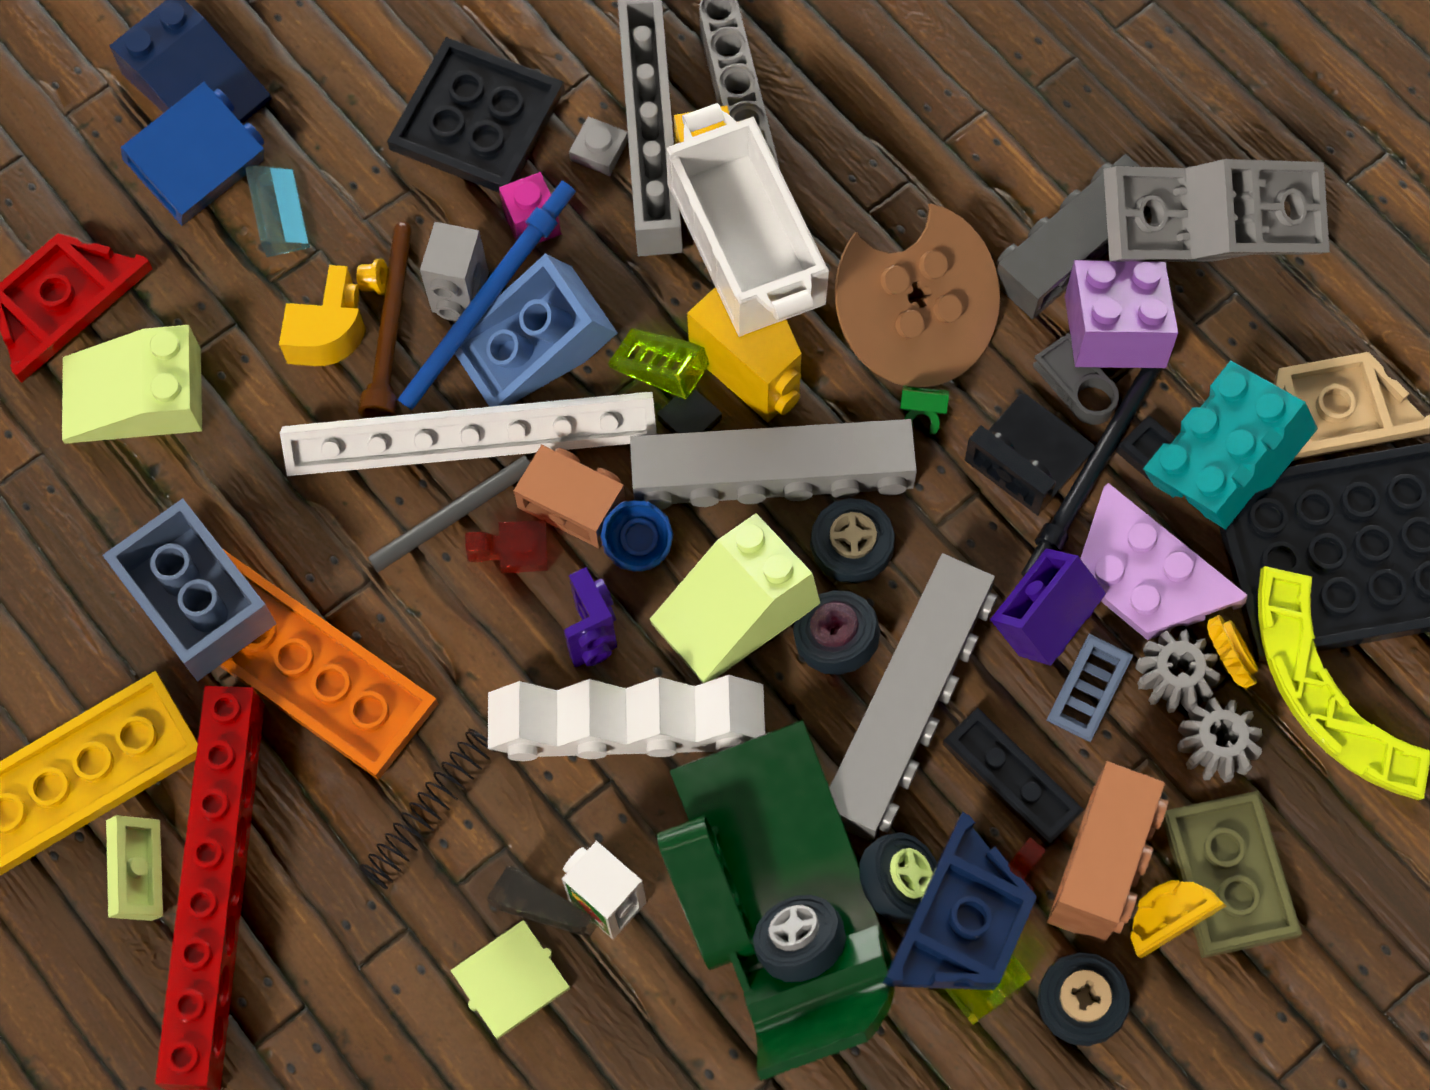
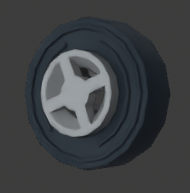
M797 895L780 901L764 914L756 926L753 941L757 958L772 977L785 982H803L821 975L834 965L843 952L846 934L839 913L826 899L815 895Z

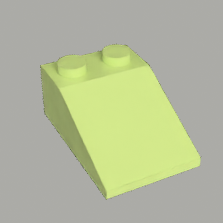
M189 325L141 329L63 357L62 441L64 444L202 431L201 348Z
M755 513L714 543L653 614L650 621L702 683H706L716 679L820 604V599L813 573L761 517Z

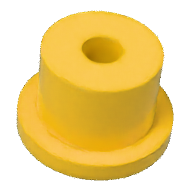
M382 258L375 259L373 264L358 266L356 278L359 289L362 292L376 291L379 295L385 294L388 267Z

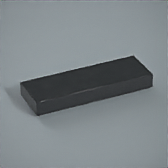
M979 708L974 710L943 740L942 745L1047 847L1082 815L1084 809Z

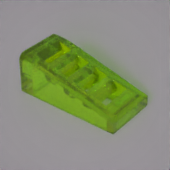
M631 328L608 362V365L613 370L687 399L709 366V361L702 346L689 341ZM636 345L641 346L633 360L627 359ZM650 350L654 351L648 362L643 363L642 361ZM663 355L667 357L661 367L656 366ZM679 361L680 364L676 370H672L671 368L674 363Z

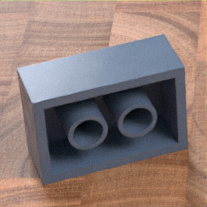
M183 498L102 555L197 682L277 624L266 604Z

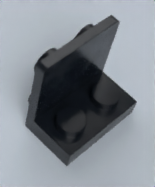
M1022 393L989 430L980 425L970 436L964 460L1039 516L1089 458L1094 450V444L1028 395Z

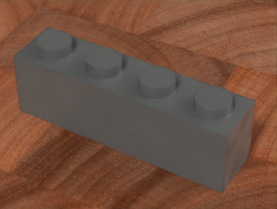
M1124 154L1113 165L1110 162L1105 163L1094 174L1089 186L1082 192L1078 189L1071 192L1062 202L1059 212L1050 219L1047 216L1041 218L1032 227L1028 238L1019 246L1016 244L1010 245L999 256L996 264L998 265L997 275L1000 290L1031 319L1036 318L1066 291L1074 260L1101 261L1109 254L1103 169L1114 166L1140 167L1127 154ZM1144 206V218L1147 220L1152 214L1150 208Z

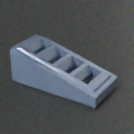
M1088 634L1046 721L1091 742L1133 655ZM1092 654L1115 665L1112 674L1087 662L1089 655ZM1083 670L1107 682L1104 691L1079 679L1081 671ZM1075 687L1099 699L1096 708L1070 696L1073 688ZM1065 704L1091 716L1088 725L1061 713Z

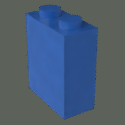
M205 81L121 146L122 160L181 226L263 162L264 148L262 147L264 140L260 133L249 122L243 125L232 113L235 108L229 98L220 89H216L213 92Z

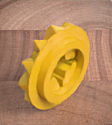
M1221 615L1209 619L1207 625L1208 634L1234 682L1245 689L1256 684L1257 681L1254 673L1259 671L1235 624L1231 620L1225 622Z

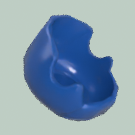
M633 500L621 502L605 517L600 538L604 553L613 564L624 570L636 572L651 570L659 566L670 553L674 534L668 516L657 506L647 501Z

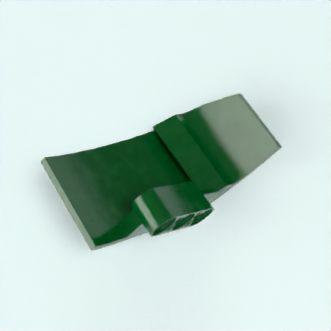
M804 720L670 769L672 779L689 821L657 833L658 846L705 965L709 970H713L732 962L756 1032L757 1074L760 1081L868 1042L879 1029L892 1005L895 987H889L883 984V981L893 959L876 911L865 897L860 882V867ZM797 895H815L826 899L839 913L845 929L846 941L840 957L832 967L821 975L803 982H785L772 977L756 956L753 937L758 922L769 909L788 898Z

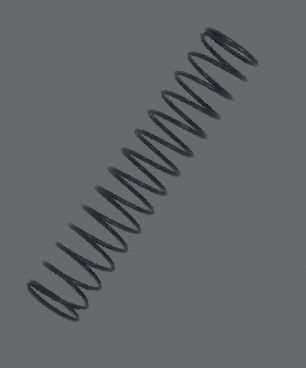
M470 728L468 729L469 732L465 733L466 738L470 742V744L465 742L457 743L458 748L463 753V755L457 752L449 753L450 758L455 763V765L449 762L441 763L442 768L448 774V776L440 772L433 773L434 778L440 784V786L432 782L425 783L426 788L432 796L423 792L417 793L419 800L425 807L414 802L409 803L410 809L417 817L408 813H401L402 819L410 828L400 823H393L395 831L400 835L401 838L391 833H385L386 840L394 849L381 843L376 844L377 849L388 861L375 854H369L368 857L370 861L379 871L366 864H361L359 866V869L366 876H368L371 880H373L382 888L388 889L387 885L384 882H382L378 877H376L366 868H369L370 870L376 872L377 874L381 875L390 882H393V880L373 861L371 856L378 858L379 860L390 865L397 871L401 872V869L398 866H396L384 854V852L380 849L379 846L387 848L388 850L394 852L395 854L409 862V859L389 840L387 835L396 838L397 840L403 842L413 850L418 851V849L414 847L398 831L395 825L403 827L404 829L418 836L423 841H426V839L408 823V821L404 818L403 815H407L417 820L418 822L428 827L430 830L434 831V829L418 815V813L413 809L411 804L424 809L425 811L429 812L430 814L438 818L440 821L442 820V818H440L422 800L419 794L431 798L432 800L436 801L437 803L445 807L447 810H450V808L447 807L430 790L427 784H431L441 789L442 791L452 796L455 800H458V798L454 796L438 780L435 774H439L446 777L447 779L451 780L452 782L460 786L462 789L466 790V788L463 785H461L446 770L443 764H447L456 768L457 770L467 775L470 779L474 780V778L471 775H469L454 760L451 754H456L466 759L467 761L475 765L478 769L482 770V768L478 764H476L462 750V748L459 745H467L468 747L479 752L486 759L490 760V758L486 754H484L474 745V743L470 740V738L467 735L471 734L479 743L488 748V745L483 743L478 738L484 740L487 743L488 739L479 732Z

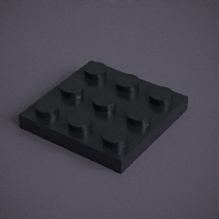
M445 37L387 140L389 150L500 193L499 187L517 181L565 92L564 81Z

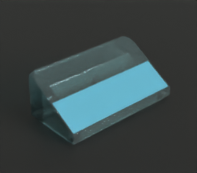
M265 166L245 167L259 238L266 257L311 248L294 169Z

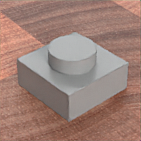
M588 116L569 150L570 160L610 176L628 143V132Z

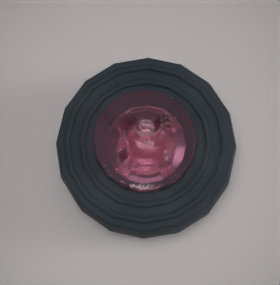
M833 590L819 594L820 604L794 624L793 635L798 653L811 668L823 674L841 675L856 671L869 662L878 649L881 631L876 613L863 597L850 591ZM835 627V631L831 634L830 630Z

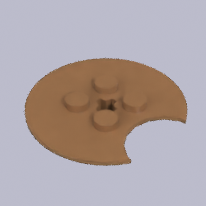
M928 204L929 213L925 230L915 244L902 252L886 253L873 249L855 232L842 253L835 281L837 316L850 348L872 372L892 383L908 387L940 385L966 372L980 358L988 346L999 314L1000 288L998 275L986 244L975 229L962 217L934 204Z

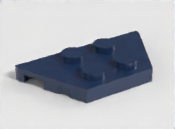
M964 812L961 813L884 978L883 984L889 987L995 990L1000 984L1037 896L1021 877H1017L1011 872L1008 861L996 847L990 849L972 828L975 824L974 820Z

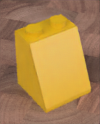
M716 287L687 312L690 355L767 423L778 413L785 415L796 405L800 398L801 351L787 320L738 337Z

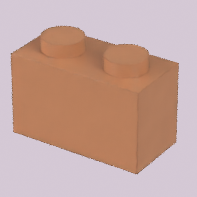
M541 444L513 490L517 507L600 548L602 544L600 534L605 517L618 504L626 501L624 485L621 484V480L615 474L606 469L597 468L595 471L580 464V460L573 453L563 448H556L554 451Z

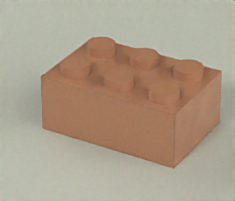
M1106 762L1091 792L1047 920L1048 924L1101 944L1107 941L1112 932L1121 933L1124 923H1128L1138 895L1130 892V887H1136L1140 875H1144L1152 855L1153 847L1145 845V842H1151L1155 830H1159L1169 801L1160 798L1165 782L1117 764Z

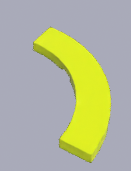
M1264 566L1260 570L1258 588V620L1261 640L1271 674L1281 696L1294 717L1307 734L1327 754L1351 772L1395 794L1416 800L1424 799L1430 765V750L1404 742L1378 728L1375 724L1367 722L1349 705L1350 702L1337 687L1327 668L1324 669L1314 643L1315 636L1311 619L1310 601L1312 577Z

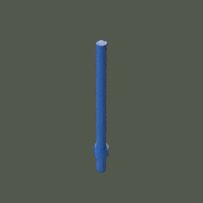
M561 181L541 209L536 207L525 221L528 225L397 399L411 411L414 409L542 237L548 238L557 226L558 222L555 219L576 193L569 184Z

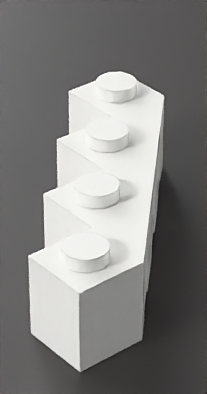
M726 675L697 686L657 677L628 688L588 679L560 690L518 681L488 692V749L508 753V759L514 761H531L537 757L578 756L583 759H600L607 755L647 754L653 757H668L684 752H718L765 734L763 684L731 675Z

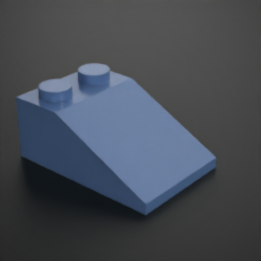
M545 253L495 299L456 351L455 355L489 407L513 404L585 363L618 332L572 266Z

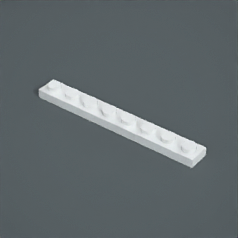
M653 392L282 426L280 431L287 476L536 453L541 444L554 451L556 448L570 450L630 444V436L657 435Z

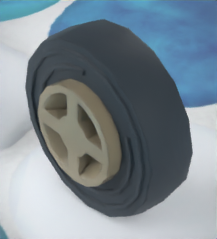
M848 498L833 502L820 512L812 526L810 547L814 561L826 575L839 582L857 584L872 580L885 570L893 556L895 533L890 519L880 507L866 500Z

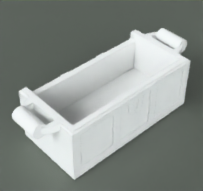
M718 103L682 115L684 141L666 148L667 184L738 337L826 305L829 270L754 116L736 122L729 114L721 110ZM722 121L725 123V126L692 137L691 132Z

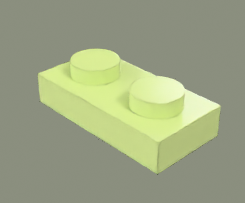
M120 815L106 820L108 918L153 921L162 917L160 820Z

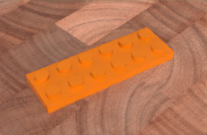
M224 550L266 604L277 624L222 663L220 667L246 686L254 687L257 694L379 780L437 707V699Z

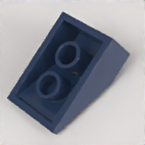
M165 0L109 45L122 75L163 113L204 81L213 92L216 89H220L229 98L235 108L232 113L242 124L272 100L271 94L213 27L185 0Z

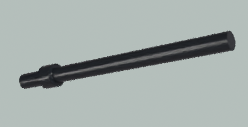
M1141 368L1051 523H1045L1035 539L1037 546L1021 572L1023 577L1046 548L1062 551L1069 539L1068 529L1163 368Z

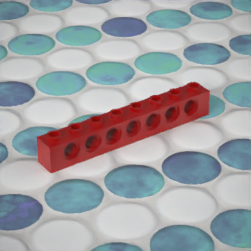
M205 686L155 1079V1084L165 1090H221L265 704L254 687Z

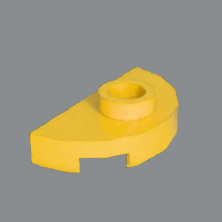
M1172 880L1152 888L1139 901L1137 905L1139 908L1133 918L1131 940L1137 957H1145L1225 908L1226 905L1212 890L1194 882Z

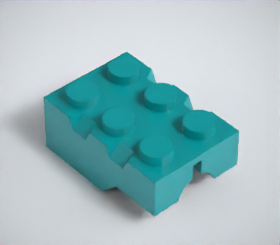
M1230 360L1210 385V396L1200 408L1192 407L1181 421V432L1171 444L1163 443L1143 470L1155 487L1173 498L1175 496L1180 498L1185 496L1188 503L1199 510L1204 517L1226 530L1256 492L1272 487L1317 431L1318 427L1305 401Z

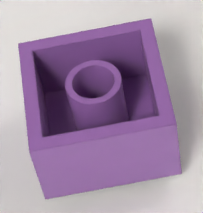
M1074 260L1065 293V303L1075 367L1166 368L1178 335L1166 263L1156 261L1109 262Z

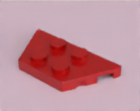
M57 233L0 282V331L8 349L11 360L10 367L15 377L23 383L153 269L149 260L137 254L135 258L113 253L111 247L97 243L85 244L80 242L78 238Z

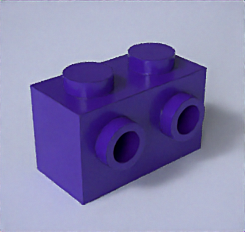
M1046 548L990 620L1019 657L1051 666L1056 658L1063 653L1066 645L1083 623L1092 615L1096 606L1106 595V592L1079 556Z

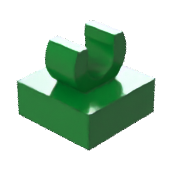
M902 386L900 409H908L904 419H911L913 422L917 415H927L931 420L930 434H936L940 425L937 413L947 414L949 392L948 390Z

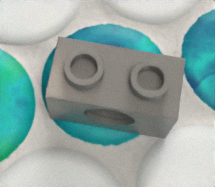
M434 222L420 272L431 311L444 319L457 321L487 281L489 271L479 230Z

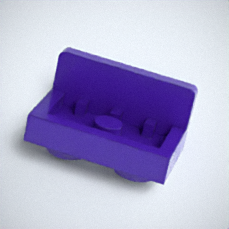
M587 567L569 575L575 608L582 621L564 629L569 656L574 667L586 664V666L599 664L612 654L611 650L617 648L613 624L616 621V617L611 607L614 604L612 597L602 578L593 581Z

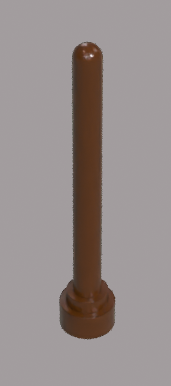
M404 221L398 222L393 231L372 383L368 384L366 390L362 391L360 395L358 413L364 418L395 416L397 397L394 394V389L390 386L412 232L411 226Z

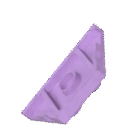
M1108 483L1103 488L1081 560L1106 592L1101 602L1146 640L1158 637L1166 630L1170 632L1176 626H1190L1204 621L1205 615L1231 606L1235 610L1247 603L1246 593L1111 484Z

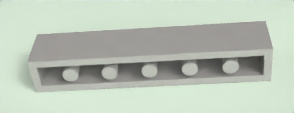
M618 0L638 256L683 253L680 210L667 184L666 148L674 145L662 0Z
M911 419L630 436L634 500L650 502L660 510L678 503H691L697 507H709L717 504L719 501L738 500L743 504H756L764 501L766 498L785 497L789 501H803L811 498L813 495L831 494L836 498H850L858 495L859 492L878 491L882 495H897L905 492L906 489H914L916 477Z
M944 553L941 554L830 786L846 831L872 843L879 830L886 833L889 832L900 807L892 803L900 786L907 790L909 789L920 764L913 760L919 744L929 746L940 720L932 716L940 701L948 705L959 681L958 677L952 675L959 660L966 663L969 661L979 636L972 634L979 618L987 622L996 603L998 595L991 593L994 575Z

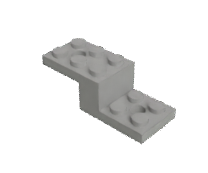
M1222 159L1188 168L1114 166L1103 169L1109 262H1213L1246 255H1317L1330 252L1324 162ZM1285 200L1290 204V217L1287 216L1284 209ZM1144 206L1151 210L1152 220L1150 225L1144 218Z

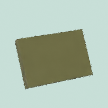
M1259 791L1166 810L1162 822L1179 881L1194 882L1209 888L1226 905L1225 908L1193 927L1201 958L1290 940L1302 935Z

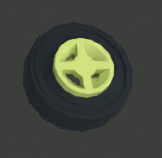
M902 832L884 835L864 850L860 861V882L865 897L874 910L887 921L897 924L910 923L936 868L937 862L927 846L916 837Z

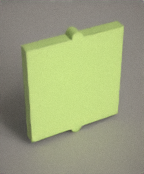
M524 920L450 970L470 999L468 1002L470 1010H477L497 1040L570 989L551 961V950L549 948L543 949Z

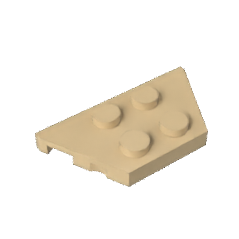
M1369 352L1279 368L1275 376L1274 385L1306 402L1318 427L1317 431L1293 461L1430 435V414L1424 417L1406 399L1409 393L1397 380H1393L1386 375L1384 367Z

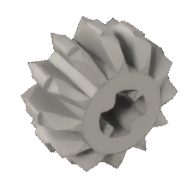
M1187 629L1180 632L1177 641L1167 630L1160 634L1158 643L1148 641L1143 648L1146 657L1139 658L1135 667L1137 671L1144 674L1137 682L1138 689H1153L1149 698L1150 705H1155L1161 698L1167 700L1166 709L1168 713H1174L1179 702L1188 712L1197 705V700L1208 702L1213 695L1210 686L1217 685L1220 680V673L1211 669L1218 662L1217 654L1202 653L1207 644L1205 638L1197 640L1195 645L1189 643L1190 636ZM1179 666L1185 673L1182 672L1176 677L1170 670L1173 671Z
M1215 697L1208 700L1205 709L1195 705L1188 713L1190 720L1182 721L1179 725L1178 731L1185 738L1178 743V751L1192 753V756L1186 763L1187 769H1194L1199 764L1205 767L1202 773L1204 781H1209L1216 770L1224 783L1230 782L1233 779L1234 771L1241 775H1246L1252 768L1250 760H1257L1262 753V749L1254 743L1262 737V729L1247 726L1254 717L1253 711L1244 712L1239 716L1235 713L1237 709L1235 700H1230L1224 710H1222ZM1215 733L1224 736L1223 744L1225 747L1216 745L1217 737Z

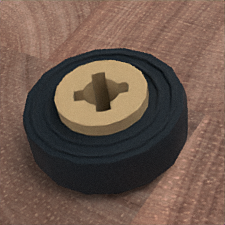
M1079 952L1061 957L1047 969L1039 984L1037 1004L1043 1022L1055 1036L1069 1044L1091 1046L1106 1042L1121 1029L1129 1014L1130 993L1124 976L1113 963L1096 954ZM1088 993H1090L1092 995L1093 1000H1096L1097 1002L1092 1001Z

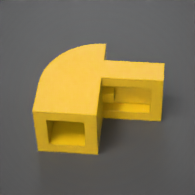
M329 265L322 306L286 303L279 346L287 364L305 366L332 365L347 358L360 345L366 328L358 309L359 286L358 284H353L347 266Z

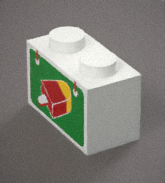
M597 841L588 850L584 847L578 849L563 868L566 875L562 878L569 901L613 940L647 903L642 880Z

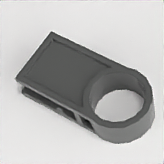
M1069 333L1034 357L1036 362L1032 366L1081 422L1089 425H1099L1108 421L1113 416L1119 399L1115 383L1099 367H1075L1071 335ZM1086 388L1101 389L1108 395L1111 405L1103 411L1088 410L1081 405L1078 393Z

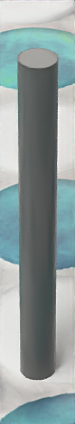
M523 455L367 557L377 573H379L519 481L530 464L529 460Z

